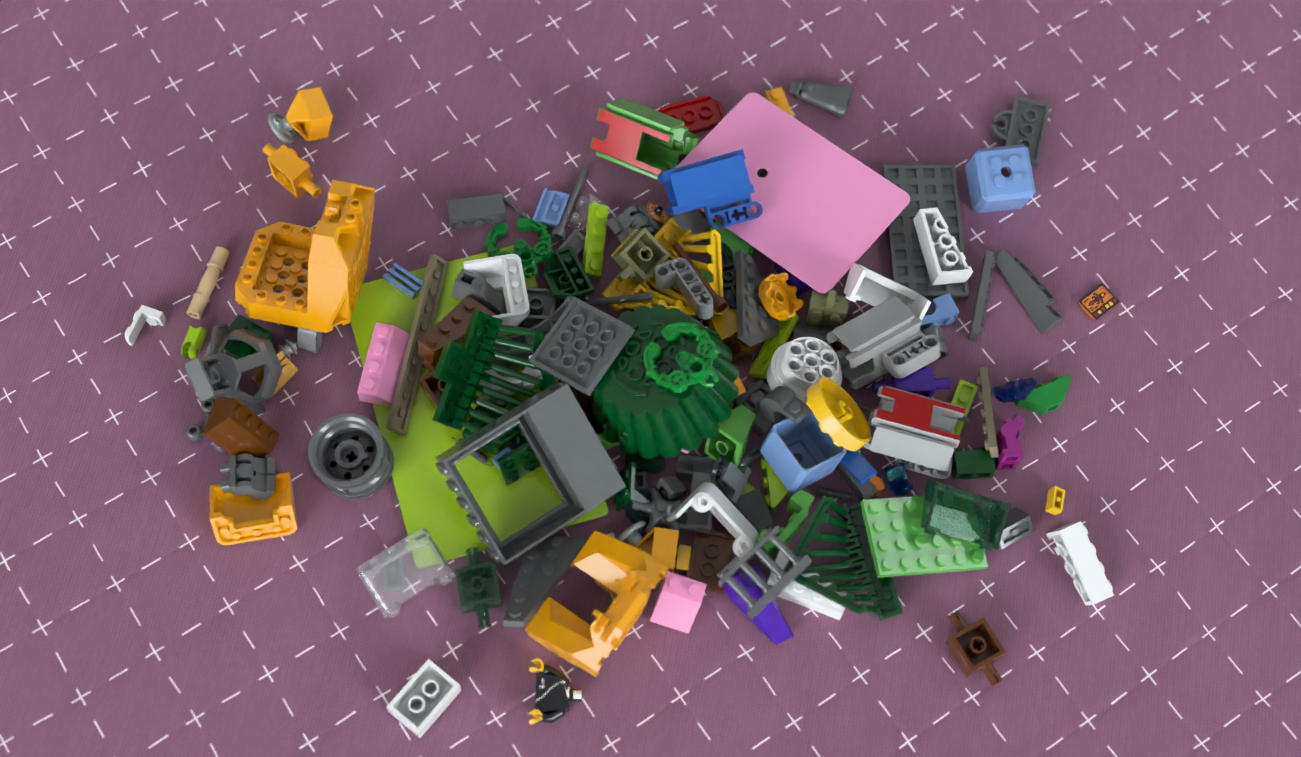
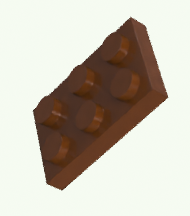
M710 530L709 534L696 532L686 578L707 584L705 589L707 591L723 594L724 586L720 587L718 585L720 578L717 575L731 561L735 538L730 534Z

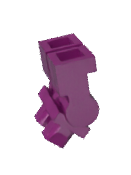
M1015 414L1012 419L1007 417L997 433L999 457L995 462L996 470L1015 469L1023 457L1021 440L1017 439L1024 429L1021 426L1026 420L1018 414Z

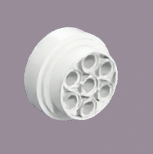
M800 337L781 345L775 351L767 368V382L771 391L777 386L786 387L794 391L796 397L805 404L806 400H808L807 389L820 378L827 377L839 385L842 382V370L836 352L826 342L814 337Z

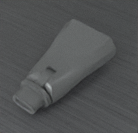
M801 80V82L792 81L789 93L796 95V98L805 103L822 108L843 119L851 99L853 86L822 84L804 81L803 83V80Z

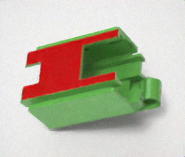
M619 98L608 102L607 107H599L597 119L610 126L606 141L593 136L591 148L597 150V156L658 180L659 173L670 170L669 167H677L679 155H688L697 146L699 137L688 132L689 128L684 126V121L625 98Z

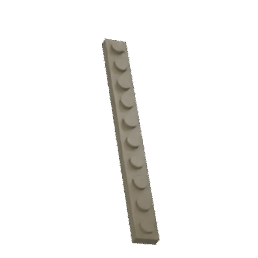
M436 254L429 257L386 426L387 429L399 435H406L423 367L422 362L424 359L417 354L419 340L433 327L449 263Z

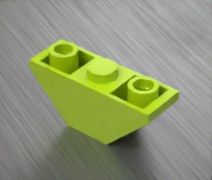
M763 457L760 459L761 470H765V477L762 478L763 488H767L765 502L769 507L770 513H774L791 491L786 489Z

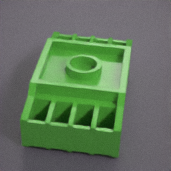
M801 489L790 498L786 511L792 516L788 520L789 523L786 528L782 527L777 534L786 545L803 528L815 498ZM763 529L760 533L756 545L764 538L762 535L766 529ZM771 541L762 548L770 558L779 553V549Z

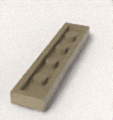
M983 367L980 368V376H977L978 386L982 387V391H979L980 402H984V407H981L982 419H986V423H982L984 435L987 434L988 439H984L986 451L990 450L991 458L999 457L992 391L988 368Z

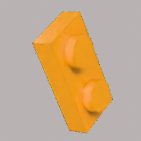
M782 87L765 91L764 95L768 101L794 117Z

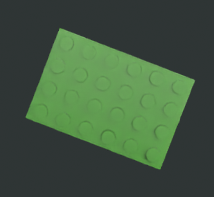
M970 493L864 499L860 502L877 578L982 570L988 567Z

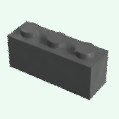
M502 193L447 201L451 229H464L469 226L480 227L484 224H499L506 221Z

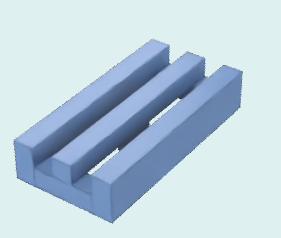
M396 262L392 268L388 269V273L383 275L384 280L412 299L422 289L423 281ZM392 275L395 276V277L398 278L401 282H403L404 284L408 285L410 288H412V289L415 290V291H414V292L410 291L408 288H406L405 286H403L402 284H400L398 281H396L395 279H393L391 276H392Z

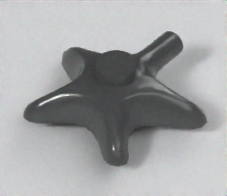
M653 487L651 489V503L633 501L632 509L645 511L649 516V523L645 531L647 534L661 524L668 525L672 530H679L675 520L668 522L666 518L682 503V500L678 499L668 502L663 499L659 490Z

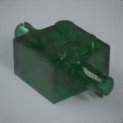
M473 547L474 556H472L471 548L466 549L468 566L454 569L462 613L475 611L477 613L478 628L484 629L483 620H485L486 628L492 626L488 609L501 607L502 601L495 561L480 564L479 549ZM476 585H480L481 589L477 590Z

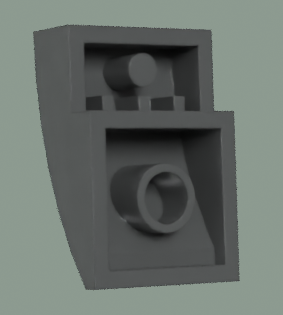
M526 287L530 313L517 327L530 329L555 312L556 298H554L550 289Z

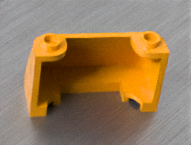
M290 472L275 475V492L267 501L252 498L249 494L236 496L233 492L224 493L220 488V484L209 485L210 521L215 538L219 544L233 545L293 534L297 530Z

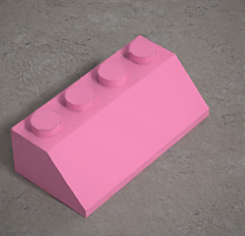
M375 323L357 391L359 401L392 406L410 336L409 333L394 325Z

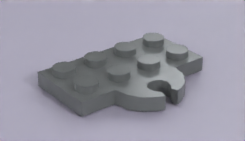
M1015 96L1012 110L1000 111L993 117V123L1001 122L1004 124V127H998L996 124L991 125L990 129L993 136L998 141L1004 143V146L1021 144L1026 146L1029 151L1031 166L1037 167L1050 104Z

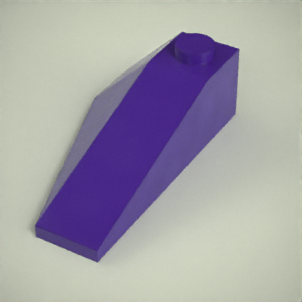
M758 565L751 566L765 580ZM743 570L733 576L754 599L757 598L759 600L764 595L762 593L763 590ZM727 582L723 585L730 600L775 645L794 637L775 599L752 620L747 615L749 610L748 604Z

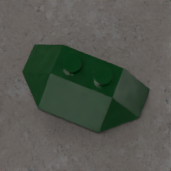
M572 246L554 251L552 258L543 271V277L554 298L565 300L568 296H574L578 299L592 296L595 293V289Z

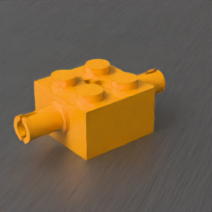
M271 143L264 146L262 151L268 156L267 160L273 177L296 198H300L307 191L314 198L321 194L322 188L313 182L310 164L305 159L301 160L294 149L288 148L284 144L278 149Z

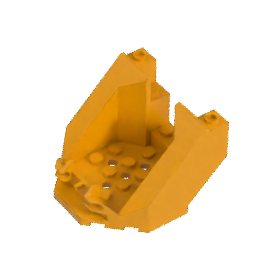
M594 531L572 564L595 579L594 583L616 599H614L604 615L594 610L592 614L597 618L592 625H589L558 602L548 597L527 625L525 631L529 637L558 657L597 677L602 666L601 662L604 658L608 657L612 649L616 651L641 616L642 610L648 603L650 591L656 587L661 578H665L669 568L643 550Z

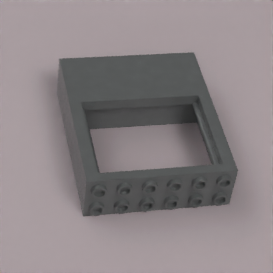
M554 383L435 457L438 462L435 464L438 471L447 477L448 480L445 481L447 486L458 496L456 498L457 503L462 509L464 508L467 511L468 515H466L469 523L478 529L476 534L480 541L488 546V549H486L488 555L492 560L495 559L496 562H501L504 565L626 487L567 383ZM518 425L563 503L500 542L456 468L455 463Z

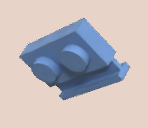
M544 188L533 220L553 228L559 226L570 199V194L555 190L550 191Z

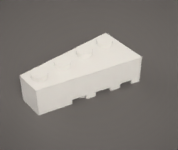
M938 208L920 209L913 221L931 286L966 282L972 275L973 270L971 266L968 267L963 252L960 253L954 236L952 237L947 230L949 227Z
M1081 521L1064 525L1046 533L1049 540L1053 538L1057 546L1054 548L1057 555H1061L1064 558V567L1067 573L1074 576L1073 584L1085 605H1094L1114 596L1112 584L1104 574V566L1098 561L1096 548L1090 543L1087 536V528Z
M779 550L775 563L784 570L789 559ZM772 571L767 583L774 586L779 580ZM812 573V574H804V575H802V576H804V577H809V576H812V575H817V576H820V575H818L817 573ZM794 581L778 595L780 598L838 620L842 617L845 609ZM822 583L820 585L827 587L832 583ZM843 592V593H837V594H839V595H841V596L847 595V593H845V592Z

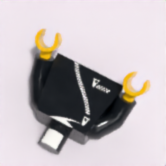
M533 659L531 662L536 664V668L530 667L529 670L531 672L539 671V673H536L535 709L528 712L535 719L530 720L529 723H553L563 717L566 712H569V702H581L582 689H569V679L566 678L565 674L552 666L544 664L541 659Z

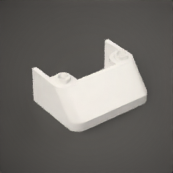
M507 254L463 262L465 270L479 275L496 290L503 289L507 314L492 317L502 319V325L517 327L529 315L530 306L522 262L518 255ZM499 332L497 337L505 336L510 333Z
M853 262L844 289L845 298L855 303L857 300L863 301L875 307L893 296H897L915 313V317L923 319L931 301L921 294Z
M705 482L685 499L666 520L670 522L677 519L690 505L700 513L709 510L736 539L733 543V551L736 556L717 575L719 577L725 569H732L755 547L758 532L713 483Z

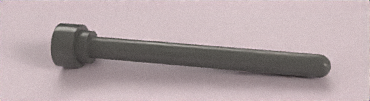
M587 167L581 169L560 224L551 233L552 239L557 242H564L566 239V226L588 174Z
M651 292L587 300L583 298L580 300L591 306H602L652 300L654 295Z

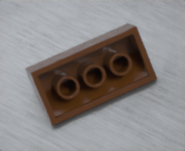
M216 397L203 431L205 436L230 455L250 454L257 458H264L273 452L279 436L277 431L237 399Z

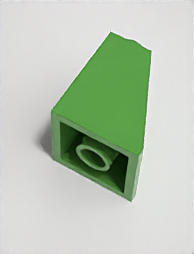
M742 404L733 409L731 416L727 420L719 422L718 433L712 438L707 439L704 453L715 461L723 454L726 456V464L727 461H731L738 468L749 445L756 414Z

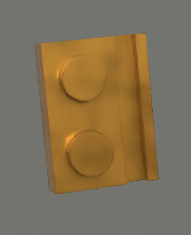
M281 350L276 351L282 365V371L274 395L298 371ZM263 365L251 377L260 387L264 379Z

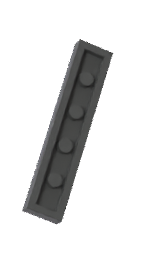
M987 250L982 260L968 340L975 341L978 335H982L984 324H981V320L986 315L987 308L984 307V304L988 302L990 295L987 288L991 285L993 275H990V271L994 269L996 259H993V251Z

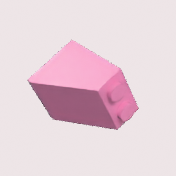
M667 572L660 585L650 622L689 633L702 603L707 584Z

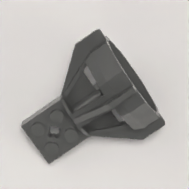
M227 324L216 325L212 328L211 341L204 357L196 358L184 364L186 375L192 381L193 390L201 402L210 399L216 400V397L233 398L241 402L255 415L266 412L263 401L273 397L282 371V365L270 339L243 328L230 331ZM227 340H240L251 345L257 353L235 360V358L224 354L223 348ZM263 365L264 379L258 392L254 396L242 392L238 386L241 373Z

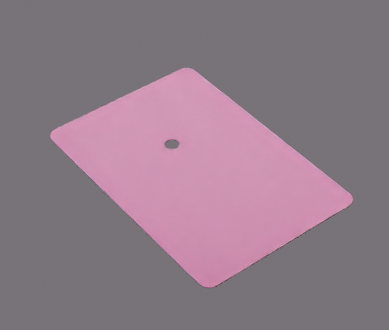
M754 92L748 93L677 165V167L743 149L746 169L750 183L753 184L755 191L750 193L752 202L756 201L762 205L763 212L758 218L726 228L819 293H827L851 268L853 262H857L910 202V196L907 192ZM765 169L768 175L761 178L757 175V171ZM743 202L735 203V204L729 205L728 208L735 207V206H738V205H742V204H745V203H743ZM751 205L749 213L753 216L757 213V208ZM704 207L698 208L705 213ZM743 211L734 212L731 217L736 219V217L744 215ZM715 215L713 217L714 220L721 224L722 219L720 216Z

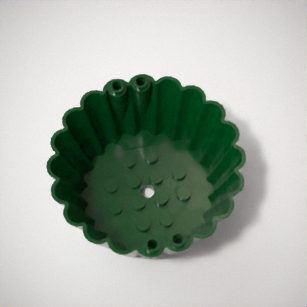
M658 304L650 309L648 306L641 305L634 312L625 311L621 313L619 320L631 326L635 332L589 396L587 395V404L592 409L593 423L595 426L603 428L605 440L610 443L619 442V447L624 453L631 454L638 451L646 459H652L658 456L659 453L666 458H673L682 449L686 451L696 450L701 445L702 438L708 439L715 436L719 431V422H724L731 416L732 407L729 403L733 402L738 396V387L733 382L739 375L738 367L731 362L733 357L732 350L721 342V337L717 332L677 308L668 309ZM676 322L697 323L701 330L708 332L711 340L718 347L719 354L713 360L712 369L718 374L719 381L714 382L713 376H709L707 382H713V387H705L697 383L689 385L681 393L673 392L669 388L656 384V380L652 377H647V370L643 362L644 349L651 341L658 344L662 349L660 356L654 361V364L659 368L657 372L660 374L665 372L669 375L673 371H681L676 361V356L681 351L698 354L697 346L699 343L696 341L697 336L681 333L675 340L666 341L661 331L667 325Z

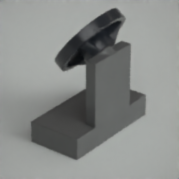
M721 454L714 465L711 480L716 481L720 476L725 482L721 492L731 503L736 504L752 470L748 466H738L737 468L731 461H727L726 464V456Z

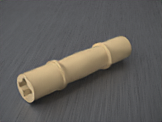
M223 247L215 248L210 261L207 263V269L200 281L197 292L193 294V299L186 312L190 317L201 319L207 303L210 301L209 297L229 257L230 252Z

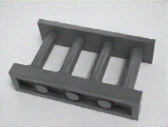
M778 525L774 529L772 527L768 528L762 535L764 538L732 569H725L719 575L718 585L722 587L726 582L748 604L749 610L747 615L752 620L812 562V559L807 554L803 558L798 557L777 536L780 530ZM769 541L792 562L793 568L788 572L786 570L783 571L762 550ZM757 555L774 572L779 580L774 586L768 585L747 563L752 557ZM740 569L763 590L762 593L764 595L759 600L757 598L754 599L733 578Z

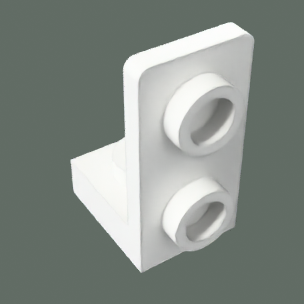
M141 305L140 309L134 314L131 326L125 331L127 343L131 346L134 345L145 321L154 326L157 324L164 326L167 321L164 313Z

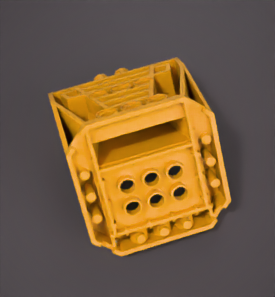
M332 180L328 191V200L316 228L279 221L256 230L235 283V300L245 308V313L249 318L324 333L332 331L333 327L338 324L346 325L350 323L368 266L375 188ZM286 263H291L292 265H291V266H286V265H284V264H286ZM285 276V277H288V278H286V279H280L279 277ZM299 280H305L306 282H305V283H300V282H298V281H299ZM275 290H282L281 293H276V292H274V291H275ZM297 293H298V294H301V296H300V297H296V296H294V294H297Z

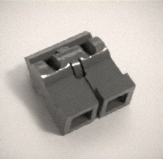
M642 203L637 206H630L616 218L606 221L621 244L636 229L640 230L645 227L654 236L663 226L661 222L655 221Z
M761 380L757 383L750 381L745 387L746 392L743 395L737 396L734 400L737 407L742 404L756 414L753 429L759 436L775 424L763 416L761 412L760 402L771 392L769 385L764 384Z
M240 454L238 456H229L228 462L220 464L222 475H229V479L220 481V488L224 493L233 492L236 496L249 494L252 498L267 501L275 492V476H273L275 474V458L267 457L263 459L253 457L250 454Z

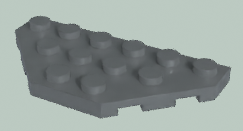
M739 250L735 253L738 339L752 347L778 335L779 320L772 318L768 314L758 296L759 285L763 277L753 258L744 251Z

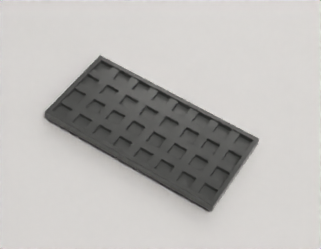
M883 165V177L907 192L910 196L909 204L887 227L892 280L916 291L926 299H934L950 293L953 299H968V280L960 283L931 286L913 221L920 209L938 208L949 227L947 230L952 237L954 236L960 253L963 252L965 256L955 165Z

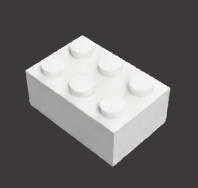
M428 659L389 703L387 709L396 719L421 738L461 692V687Z

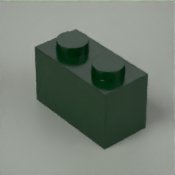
M983 447L970 451L958 449L952 454L953 480L992 478L996 472L994 458H991L990 450L986 451Z

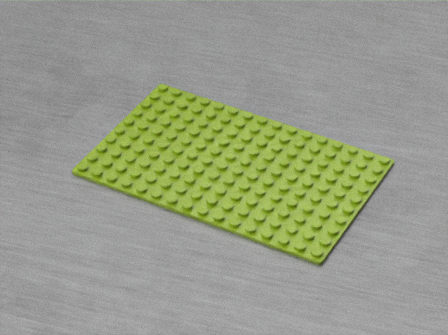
M514 245L500 248V252L509 251L512 253ZM487 252L449 261L433 327L462 301L453 297L452 293L454 281L460 271L464 269L463 262L489 258ZM427 267L410 271V273L424 281ZM533 271L529 273L531 275L530 278L524 276L526 287L538 288L536 279L532 275ZM391 276L393 279H395V280L398 281L400 284H402L403 286H405L406 288H408L410 291H412V292L415 291V290H413L412 288H410L408 285H406V284H404L403 282H401V281H400L398 278H396L395 276ZM384 278L362 284L350 322L363 368L375 323L394 325L410 334L421 291L412 299L384 280ZM502 289V290H497L499 293H501V294L504 296L503 289ZM508 334V335L499 336V337L505 338V337L512 336V335H514V334ZM515 363L510 366L511 369L523 372L526 368ZM424 365L420 378L429 373ZM496 372L498 375L502 377H510L505 374ZM420 381L406 435H399L386 428L391 407L373 404L379 430L393 452L394 469L392 478L416 567L424 568L488 549V546L478 538L476 534L478 529L474 525L472 526L466 518V515H468L467 511L464 508L462 509L457 503V494L447 486L445 482L448 480L447 477L441 474L435 465L438 463L435 457L456 445V441L452 437L457 440H463L462 433L465 428L463 427L462 431L432 420L436 410L423 392ZM536 385L529 389L537 393L541 392ZM476 391L475 395L480 397L479 392ZM518 393L509 395L524 402L530 399ZM472 403L471 407L475 409L477 405ZM507 403L505 408L512 410L515 406ZM509 440L506 442L503 450L507 447L510 449ZM478 449L489 457L487 464L479 462V460L471 455L455 463L456 468L500 542L563 503L541 464L535 471L507 486L501 471L492 461V458L496 455ZM606 501L598 504L563 528L607 516L609 511Z

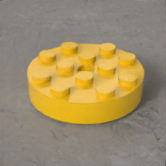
M822 377L807 389L808 400H806V404L819 421V428L832 437L836 446H842L854 452L871 440V430L864 414L853 398L839 384L827 377Z

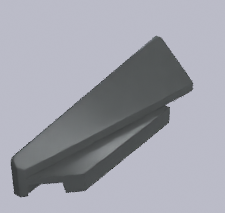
M1003 249L994 258L996 259V264L1041 333L1047 332L1064 320L1051 306L1057 299L1017 256L1013 258L1006 249Z

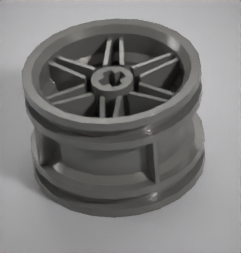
M355 413L335 415L325 420L311 437L308 448L310 465L326 487L340 498L348 500L369 498L378 493L389 481L394 469L392 449L378 427L365 416ZM355 436H359L358 441L352 440V438ZM337 443H340V444L337 446V448L334 449V446H335ZM335 464L336 467L332 469L330 465ZM363 467L369 468V469L365 472V471L363 470Z

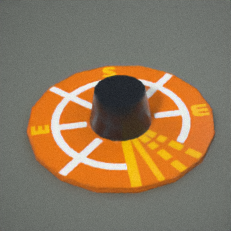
M653 202L646 204L648 213L655 220L666 223L669 218L661 206Z

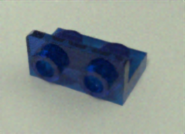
M1033 378L1009 381L1004 386L993 387L991 392L1002 403L1025 400L1037 382Z

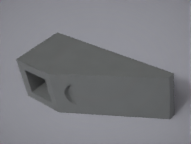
M464 269L460 271L454 281L453 297L463 300L469 295L494 314H507L505 299L501 293L479 275Z

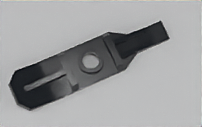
M721 246L723 294L729 308L737 309L736 271L734 265L726 259ZM731 275L732 277L727 279L724 276Z

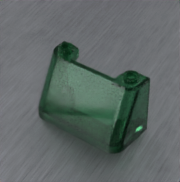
M927 480L921 528H924V533L934 536L938 532L979 544V549L989 552L991 548L998 550L1011 503L998 501L940 482Z

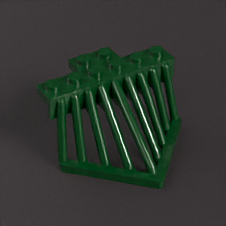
M474 309L461 345L450 340H446L433 377L445 382L446 385L432 420L460 431L464 427L475 433L482 429V427L468 421L467 415L487 424L496 419L471 407L472 403L502 416L511 411L476 396V391L515 407L524 403L522 400L479 384L480 380L528 398L538 394L532 390L484 372L485 368L544 389L555 383L554 377L533 365L529 359L492 349L493 345L496 344L535 353L544 340L543 332L502 325V319ZM499 332L529 336L532 337L534 345L497 337ZM489 356L540 370L542 379L488 360ZM516 425L492 440V442L502 445L520 433L521 429Z
M831 497L823 498L793 552L801 558L806 554L809 557H859L843 562L808 566L794 582L858 615L864 613L878 614L880 621L903 614L892 577L877 578L860 503L851 506L844 504L843 509ZM830 507L834 512H836L841 518H843L847 522H844L827 514L826 512L828 508ZM826 522L851 534L823 533L817 531L820 523ZM811 540L855 544L846 548L836 549L807 548ZM790 560L784 568L787 572L793 568ZM862 567H863V569H860V570H857V571H854V572H851V573H841V574H831V575H820V576L812 575V576H809V577H804V576H802V575H804V574H812V573H820V572H829V571H837V570L854 569V568H862ZM866 579L858 584H831L827 587L820 585L822 583ZM870 591L868 594H852V593H850V594H847V595H845V596H841V595L837 594V593H843V592ZM855 602H874L873 606H867L865 604L859 605Z

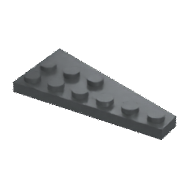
M549 536L525 552L503 619L504 627H525L537 612L539 604L542 601L545 602L549 597L548 593L550 590L555 589L570 570L571 563L589 537Z

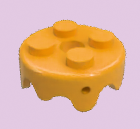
M773 273L764 278L759 285L758 296L763 307L772 318L779 321H785L797 315V310L804 304L802 299H797L796 297L797 288L786 283L789 276L787 273L776 275Z

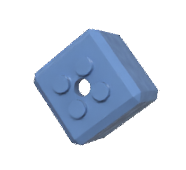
M1023 144L978 149L965 165L972 210L976 213L1021 209L1036 193L1029 151ZM1001 169H1007L1010 172V176H1003Z
M812 410L798 424L787 418L773 425L760 449L761 454L786 489L794 493L833 473L847 451L842 446H836L832 437L819 428V421ZM795 457H798L801 463H798Z

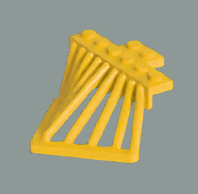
M673 218L668 219L653 236L670 254L663 263L680 258L672 248L675 242H678L685 252L708 253L711 256L710 264L692 260V262L698 269L712 274V282H708L717 295L724 297L721 235L716 230L689 235L692 232L690 229L684 231ZM637 229L634 230L623 241V243L613 252L611 257L614 256V254L624 245V243L634 234V232L638 231ZM710 239V245H684V243ZM654 273L649 279L640 284H637L630 277L622 282L615 278L600 294L602 298L651 292L654 295L652 300L610 304L615 311L623 308L636 309L641 305L648 306L651 309L654 305L660 304L668 309L677 308L687 315H696L685 297L680 294L681 291L677 286L672 288L678 292L670 288H657ZM649 286L658 290L661 293L651 290ZM714 311L713 316L722 315V314H724V311H722V312H720V313H716V312Z

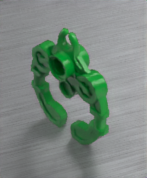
M531 218L516 219L518 231L534 230L541 237L539 238L540 242L536 243L534 247H530L524 240H516L513 252L511 253L509 251L500 252L499 248H495L497 238L505 237L509 233V228L505 222L496 224L489 231L484 242L485 248L488 249V257L516 254L521 258L524 276L530 278L531 275L529 273L534 271L532 275L535 277L538 273L537 265L541 261H546L552 257V236L548 234V226H544L542 223Z
M676 322L667 325L661 331L666 341L675 340L681 333L697 336L696 341L699 343L697 346L698 354L681 351L676 356V361L681 371L676 370L669 375L665 372L660 374L657 372L659 368L654 364V361L660 356L662 349L652 341L644 349L643 360L647 370V377H652L656 380V384L669 388L673 392L681 393L689 385L697 383L705 387H713V382H707L709 376H713L714 382L719 381L718 374L712 369L713 360L719 354L718 347L711 340L708 332L701 330L697 323Z

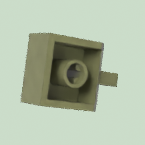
M644 227L634 232L612 257L622 268L616 275V278L620 282L625 281L628 277L632 278L637 284L645 282L653 275L655 267L662 264L670 254Z
M812 289L805 322L814 326H827L834 330L835 327L843 325L845 322L849 299L845 298L846 295L838 294L834 290H829L827 293H819Z

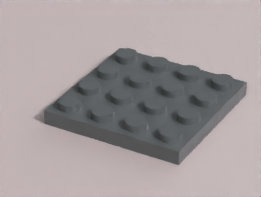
M574 297L529 361L538 368L589 396L635 330L624 322Z

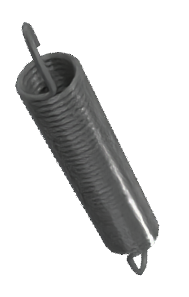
M452 437V439L456 441V444L462 441V439L457 440L456 438ZM479 450L470 454L483 464H487L489 457Z
M818 487V490H816L818 495L847 501L855 500L853 499V493Z

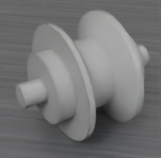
M285 339V345L281 346L278 344V350H281L291 360L290 355L292 353L298 354L296 351L297 342L293 343L291 340Z

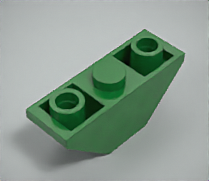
M1069 375L1065 377L1058 376L1051 383H1041L1034 390L1029 391L1027 389L1018 394L1019 397L1015 402L1016 406L1040 415L1058 409L1065 399L1071 377Z

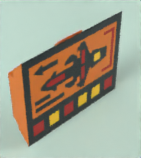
M1101 283L1078 302L1089 317L1097 320L1120 301Z

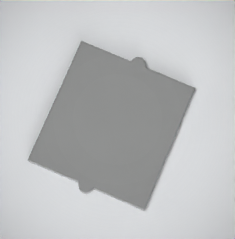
M696 209L672 217L684 231L688 229L692 231L689 235L703 233L710 228L707 219Z

